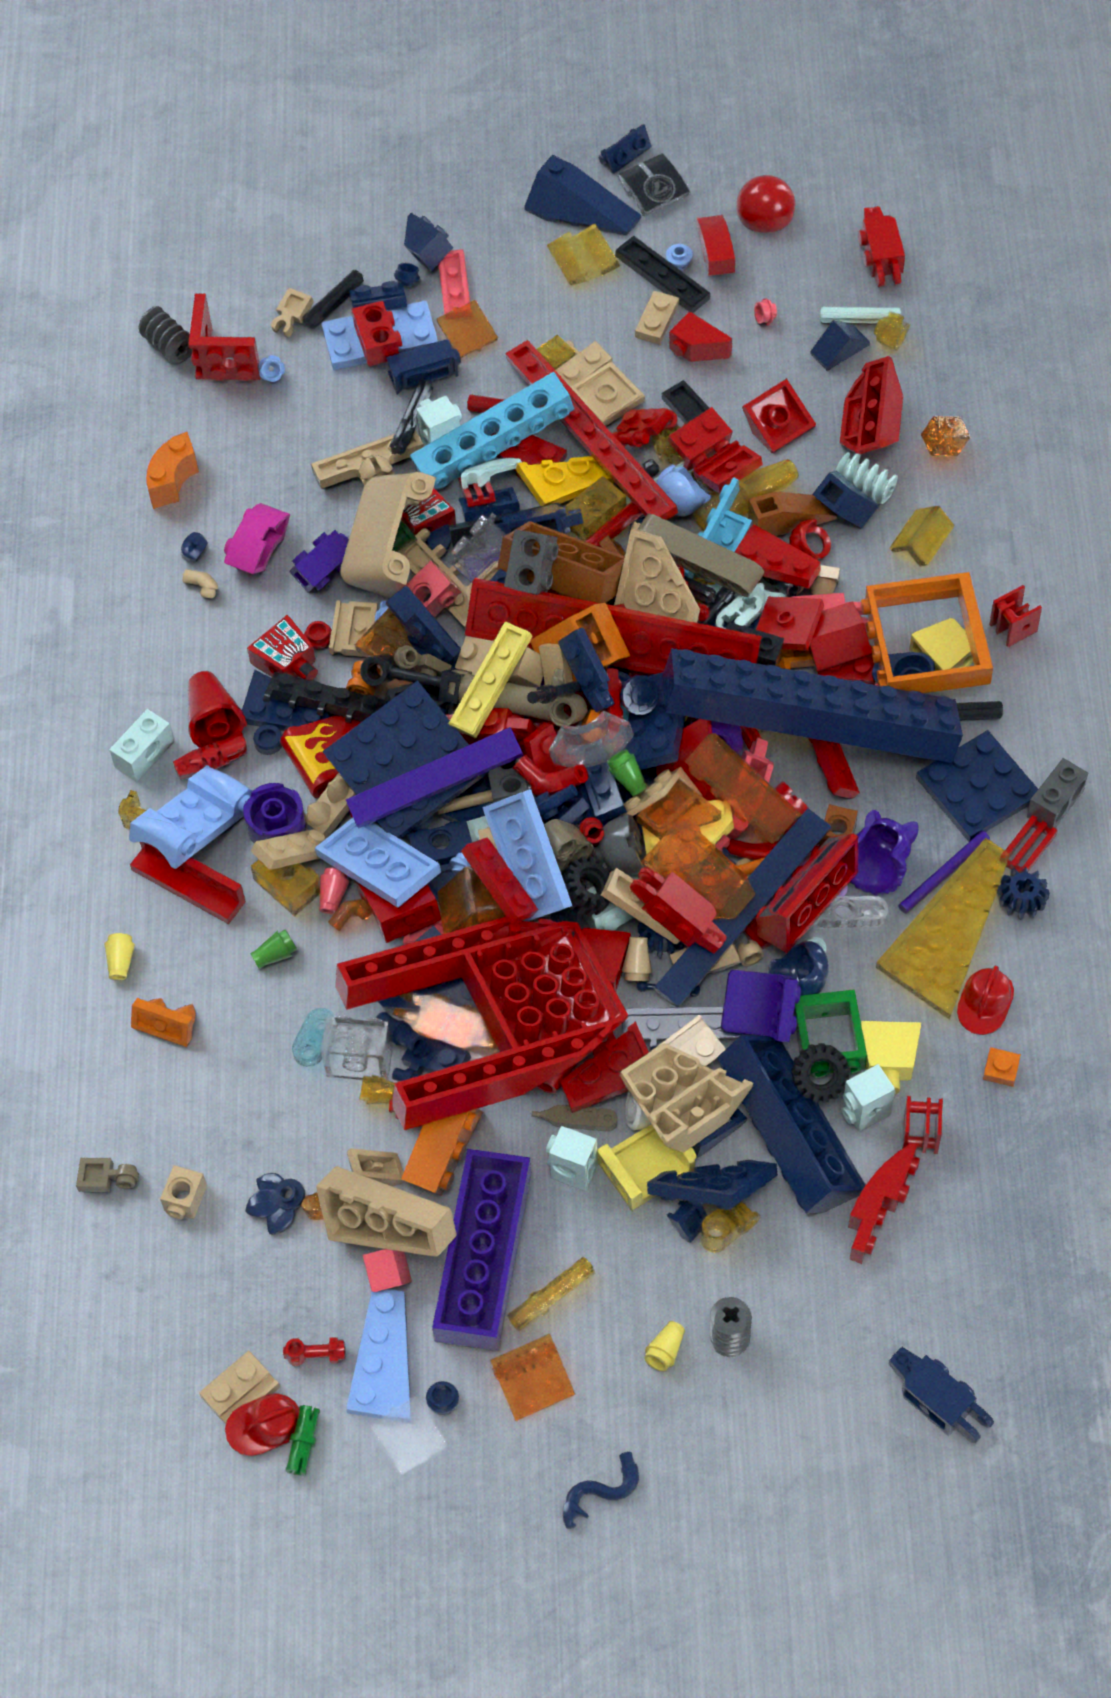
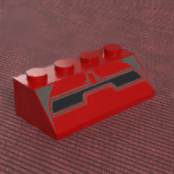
M856 834L828 837L821 846L815 847L810 855V859L794 871L792 879L787 885L781 886L775 893L771 903L759 910L756 916L758 937L785 953L791 950L858 873V836Z

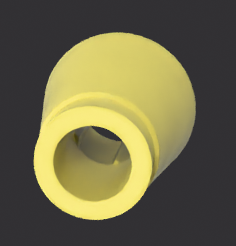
M128 934L108 935V941L104 943L109 978L125 980L127 979L135 944L132 942V936Z
M674 1321L667 1323L645 1348L646 1355L644 1359L649 1366L658 1371H667L669 1367L674 1365L685 1333L684 1327Z

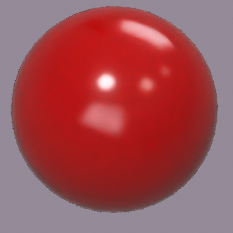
M761 175L750 179L741 188L736 201V211L741 223L748 229L759 233H773L785 228L791 222L796 207L795 197L789 185L782 179L772 175Z

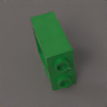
M855 989L800 996L798 1004L794 1006L793 1016H796V1035L799 1051L809 1048L808 1045H810L805 1020L849 1015L855 1050L841 1053L848 1061L851 1071L849 1074H855L860 1070H864L866 1068L867 1053ZM826 1061L815 1062L809 1070V1076L814 1078H823L833 1073L832 1066Z

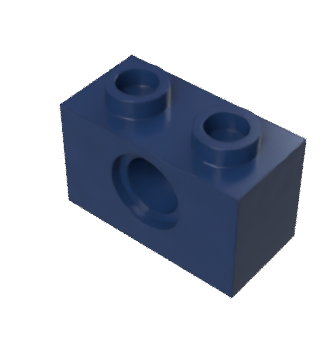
M453 821L441 827L423 828L415 833L408 834L410 846L438 862L440 866L449 864L451 858L456 857L458 853H462L461 850L466 844L472 843L467 821ZM440 845H445V846H447V847L444 848V849H437V848H436V847H438V846H440Z

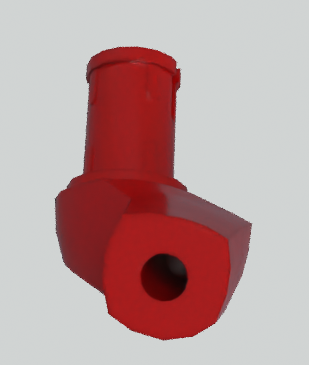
M524 755L512 768L531 785L530 789L536 796L546 791L553 795L571 784L576 787L588 780V773L584 764H577L558 771L544 773L527 755Z

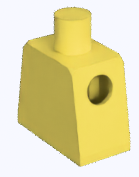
M953 618L946 619L911 634L910 652L928 655L934 661L935 671L968 667L973 663L966 630Z
M861 1021L867 1053L865 1069L868 1070L879 1064L895 1088V1094L899 1093L900 1080L909 1081L912 1079L921 1022Z

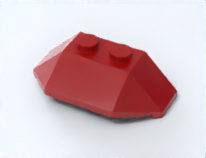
M890 356L865 363L862 368L863 373L855 380L845 397L839 443L855 454L877 450L899 441L903 393L893 360Z

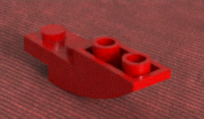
M909 1144L889 1158L874 1173L856 1200L848 1224V1228L858 1231L851 1248V1261L862 1264L865 1254L872 1255L877 1241V1237L873 1236L875 1227L883 1226L888 1210L895 1213L898 1203H905L910 1186L906 1184L909 1175L915 1176L920 1162V1158L915 1157L917 1151L916 1144Z

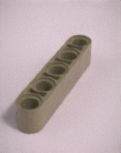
M647 514L637 529L662 537L677 565L741 596L749 597L764 575L763 568L756 562L656 515Z

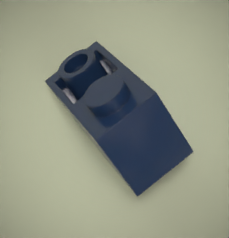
M411 212L407 217L404 246L419 263L432 271L452 250L453 246L447 240L449 235L439 225L435 227L425 216L419 218Z
M838 471L829 472L812 494L834 513L860 528L866 525L880 507Z

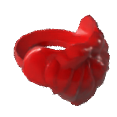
M817 519L803 520L792 530L789 544L816 560L824 558L831 549L829 535L823 528L817 526ZM814 533L821 538L823 549L820 553L815 554L808 547L805 538L806 534Z

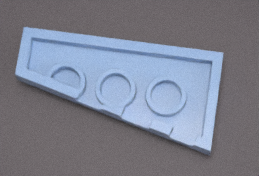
M391 1289L371 1292L346 1411L348 1414L411 1424L404 1291Z

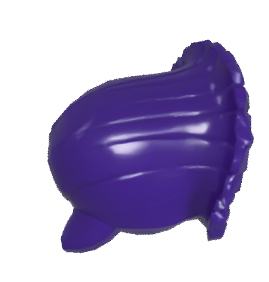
M871 810L865 818L864 828L857 834L858 873L850 882L855 884V887L861 889L862 892H870L874 896L889 894V892L897 890V887L901 886L902 879L907 871L906 861L911 852V844L918 835V823L910 821L902 825L895 820L881 818L877 810Z

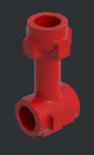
M338 1337L329 1338V1344L304 1345L299 1338H293L283 1347V1356L292 1366L302 1365L306 1358L329 1357L330 1363H339L338 1360H345V1341L338 1340Z

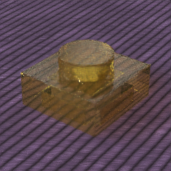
M558 335L537 348L538 352L555 370L575 356V350Z

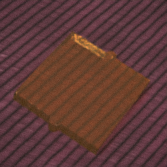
M476 300L459 308L454 307L453 311L436 318L444 335L449 339L452 348L458 349L460 358L475 351L480 352L483 347L498 340L497 334Z

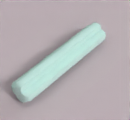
M822 307L820 320L822 323H832L834 320L843 323L898 324L901 320V311L898 307Z

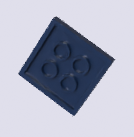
M989 730L958 747L952 763L936 760L916 773L918 782L968 842L981 831H989L1028 807L1030 799L1038 790Z

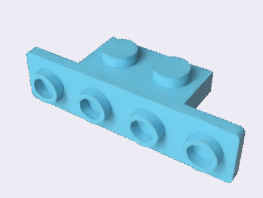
M734 477L729 485L725 484L719 496L721 501L717 509H711L707 517L706 523L708 525L705 531H700L698 534L735 552L753 524L752 520L729 511L739 493V479ZM684 569V576L693 579L695 573Z

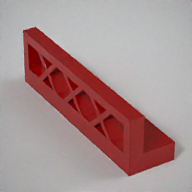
M140 842L142 849L130 863V868L133 872L228 925L246 902L241 884L192 857L174 869L157 848L148 843Z

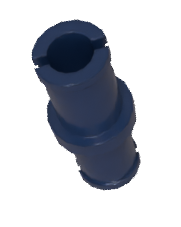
M381 1012L376 1016L374 1027L389 1036V1040L392 1043L403 1045L413 1054H419L425 1049L427 1045L426 1038L412 1030L410 1024L402 1020L398 1021L387 1012Z

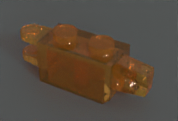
M411 992L400 995V998L404 1001L419 1005L420 1009L416 1015L405 1009L395 1008L393 1015L412 1023V1030L418 1034L467 1051L473 1050L474 1046L497 1050L498 1047L482 1016L479 1015L478 1009L463 1004L462 1008L450 1004L451 999L434 993L433 997L426 994L425 997Z

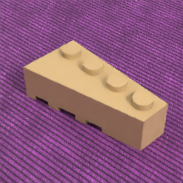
M335 1166L316 1185L328 1240L438 1257L457 1236L451 1208L341 1167Z

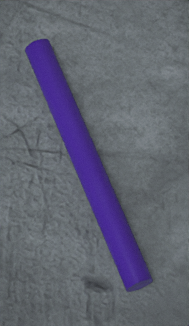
M985 831L977 834L898 904L899 909L907 914L990 840L989 835Z

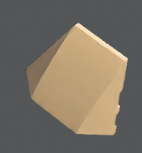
M665 1043L620 1073L626 1088L643 1110L665 1146L683 1153L726 1124L753 1087L752 1082L746 1079L740 1082L726 1076V1070L708 1068L700 1064L699 1058Z

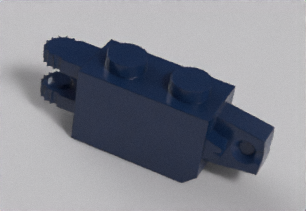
M557 504L502 516L503 523L486 527L483 537L487 546L498 547L502 545L504 536L529 521L563 534L571 532V526L582 524L584 521L581 509L566 511L565 506L558 507Z
M901 1347L889 1360V1366L904 1382L902 1388L903 1398L948 1437L957 1429L973 1443H976L981 1438L977 1429L965 1420L968 1415H971L986 1428H990L994 1424L991 1415L976 1403L977 1397L974 1396L973 1389L964 1381L958 1382L955 1380L941 1361L937 1359L932 1360L927 1355L921 1359L904 1347Z

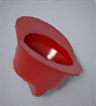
M994 965L993 968L981 969L972 974L967 980L958 1002L957 1015L959 1022L966 1030L973 1034L986 1035L995 1032L1002 1026L1014 997V987L1012 981L999 971L998 966Z
M278 1393L265 1395L243 1404L235 1409L227 1419L225 1426L226 1440L232 1449L248 1456L263 1454L289 1443L290 1435L295 1432L299 1406L290 1397Z

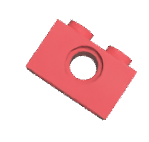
M432 561L426 564L405 585L434 618L444 608L452 605L456 597L461 593L445 572ZM431 593L429 600L424 602L426 595Z

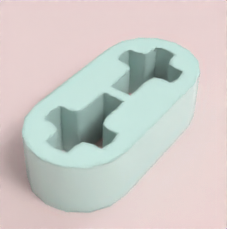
M752 592L749 597L739 595L719 613L716 618V627L724 628V621L728 623L734 619V624L744 627L750 626L761 615V597L755 592ZM744 603L748 605L754 603V610L752 608H747L743 612Z

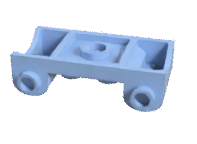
M206 765L188 779L187 789L159 810L154 811L149 808L130 823L129 841L133 843L145 842L154 846L165 856L170 866L176 869L244 816L243 806L245 801L247 802L250 798L252 790L235 778Z

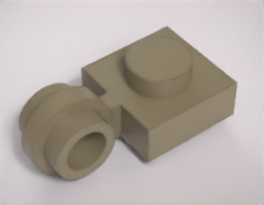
M408 645L399 647L394 655L395 663L402 669H413L420 673L439 677L442 671L451 669L452 666L430 654L421 655Z
M80 1158L76 1188L79 1192H110L111 1181H116L117 1187L132 1189L139 1181L137 1167L131 1164H121L118 1166V1169H113L114 1163L111 1158Z

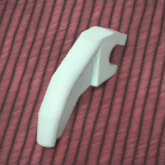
M502 458L468 468L461 474L462 487L466 489L472 483H478V487H481L490 481V476L499 472L516 469L517 463L522 461L519 458Z

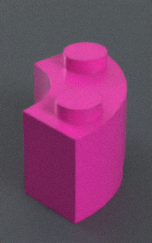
M262 503L257 504L252 509L248 508L233 538H229L225 544L224 554L226 556L224 563L251 574L265 571L274 549L284 540L290 514Z

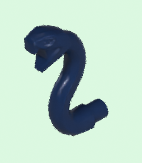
M624 1452L619 1455L622 1465L620 1470L623 1476L620 1486L610 1487L597 1481L587 1480L579 1482L569 1490L562 1512L566 1529L576 1527V1524L573 1523L574 1519L589 1517L579 1506V1500L583 1495L594 1494L607 1500H620L632 1494L639 1482V1470L634 1462L632 1452Z

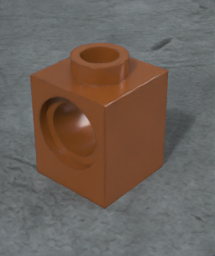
M829 804L824 821L832 827L821 840L819 846L828 837L854 833L857 825L858 811ZM833 831H841L843 834H834Z

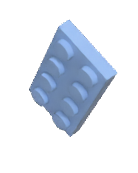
M427 300L407 304V307L390 309L395 321L393 330L399 331L402 340V347H398L399 353L438 342ZM352 316L321 322L333 370L367 363L354 328Z
M531 789L482 807L499 854L538 908L533 917L523 921H530L572 906Z
M351 818L315 847L319 858L397 908L441 873L438 862L391 833H386L383 828L373 822L358 829L354 819Z

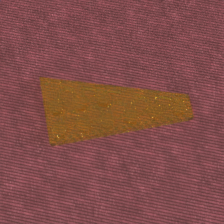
M987 838L981 842L876 962L878 970L949 1020L1010 858L1008 852Z

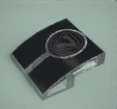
M664 153L617 173V177L629 198L633 197L643 217L689 196L691 192L678 170Z

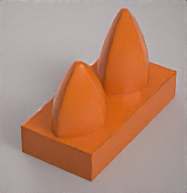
M137 998L132 1004L131 1028L187 1047L192 1040V1028L196 1016L195 1009L192 1004L176 1010L166 1008L162 998L149 1001Z

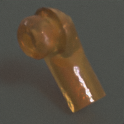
M364 899L349 900L339 906L328 923L340 931L349 918L359 916L362 920H366L371 916L372 912Z

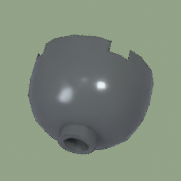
M629 814L622 815L609 821L602 828L604 830L602 840L599 841V845L595 846L598 861H604L607 867L610 866L611 871L618 868L628 876L637 875L641 868L648 867L646 850L642 849L640 844L642 836L633 816Z

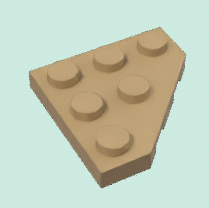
M637 529L631 530L614 605L624 603L627 609L697 623L700 608L662 537Z

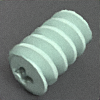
M847 452L840 460L835 471L842 474L877 504H884L891 497L895 489L898 475L895 474L890 479H887L889 470L884 469L881 474H878V464L869 469V459H865L860 464V454H855L851 459L850 453Z

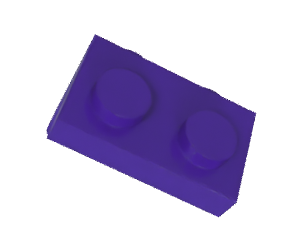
M735 969L729 971L721 1022L722 1029L727 1032L770 1036L777 1041L790 1042V1036L796 1030V1016H793L794 1006L798 1004L801 995L800 985H797L798 980L789 975Z

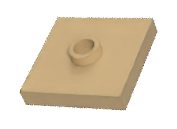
M611 361L571 386L573 391L605 426L645 401V395Z

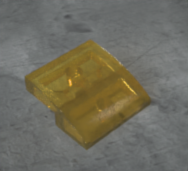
M596 224L591 225L573 237L570 232H567L547 244L548 249L570 285L587 282L620 267L617 258Z

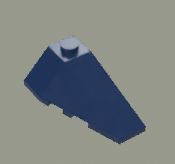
M553 154L537 172L524 206L525 211L546 221L555 222L556 219L569 221L570 225L577 227L580 224L595 226V229L625 236L631 232L641 219V214L575 165Z

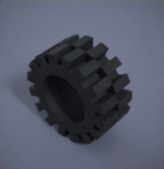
M586 856L579 860L576 859L562 874L572 906L568 908L571 910L575 907L578 908L577 914L580 915L585 911L586 916H592L594 913L598 915L611 903L601 894L612 869L610 866L605 869L602 866L604 864L602 860L595 863V857L590 856L586 859ZM580 879L589 881L595 887L597 894L587 891L582 886Z
M818 1043V1045L811 1044L808 1045L809 1048L799 1051L800 1055L795 1057L793 1061L794 1067L791 1069L792 1079L797 1089L807 1099L810 1098L814 1102L823 1101L825 1103L829 1102V1099L833 1098L835 1100L839 1098L838 1094L844 1093L845 1083L850 1079L849 1073H851L848 1061L843 1054L835 1047L825 1045L824 1043ZM826 1061L832 1066V1078L825 1084L813 1083L809 1077L811 1066L815 1062Z

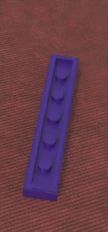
M511 727L345 800L359 829L523 756V753Z

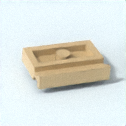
M336 600L329 644L330 654L334 655L337 652L347 656L371 657V648L376 628L375 614L378 611V603L356 601L341 603V600Z
M700 1015L660 1044H668L697 1057L700 1064L706 1067L718 1059L717 1057L726 1049Z
M248 1350L203 1388L199 1395L226 1424L227 1419L235 1409L265 1395L273 1394L280 1388V1384Z

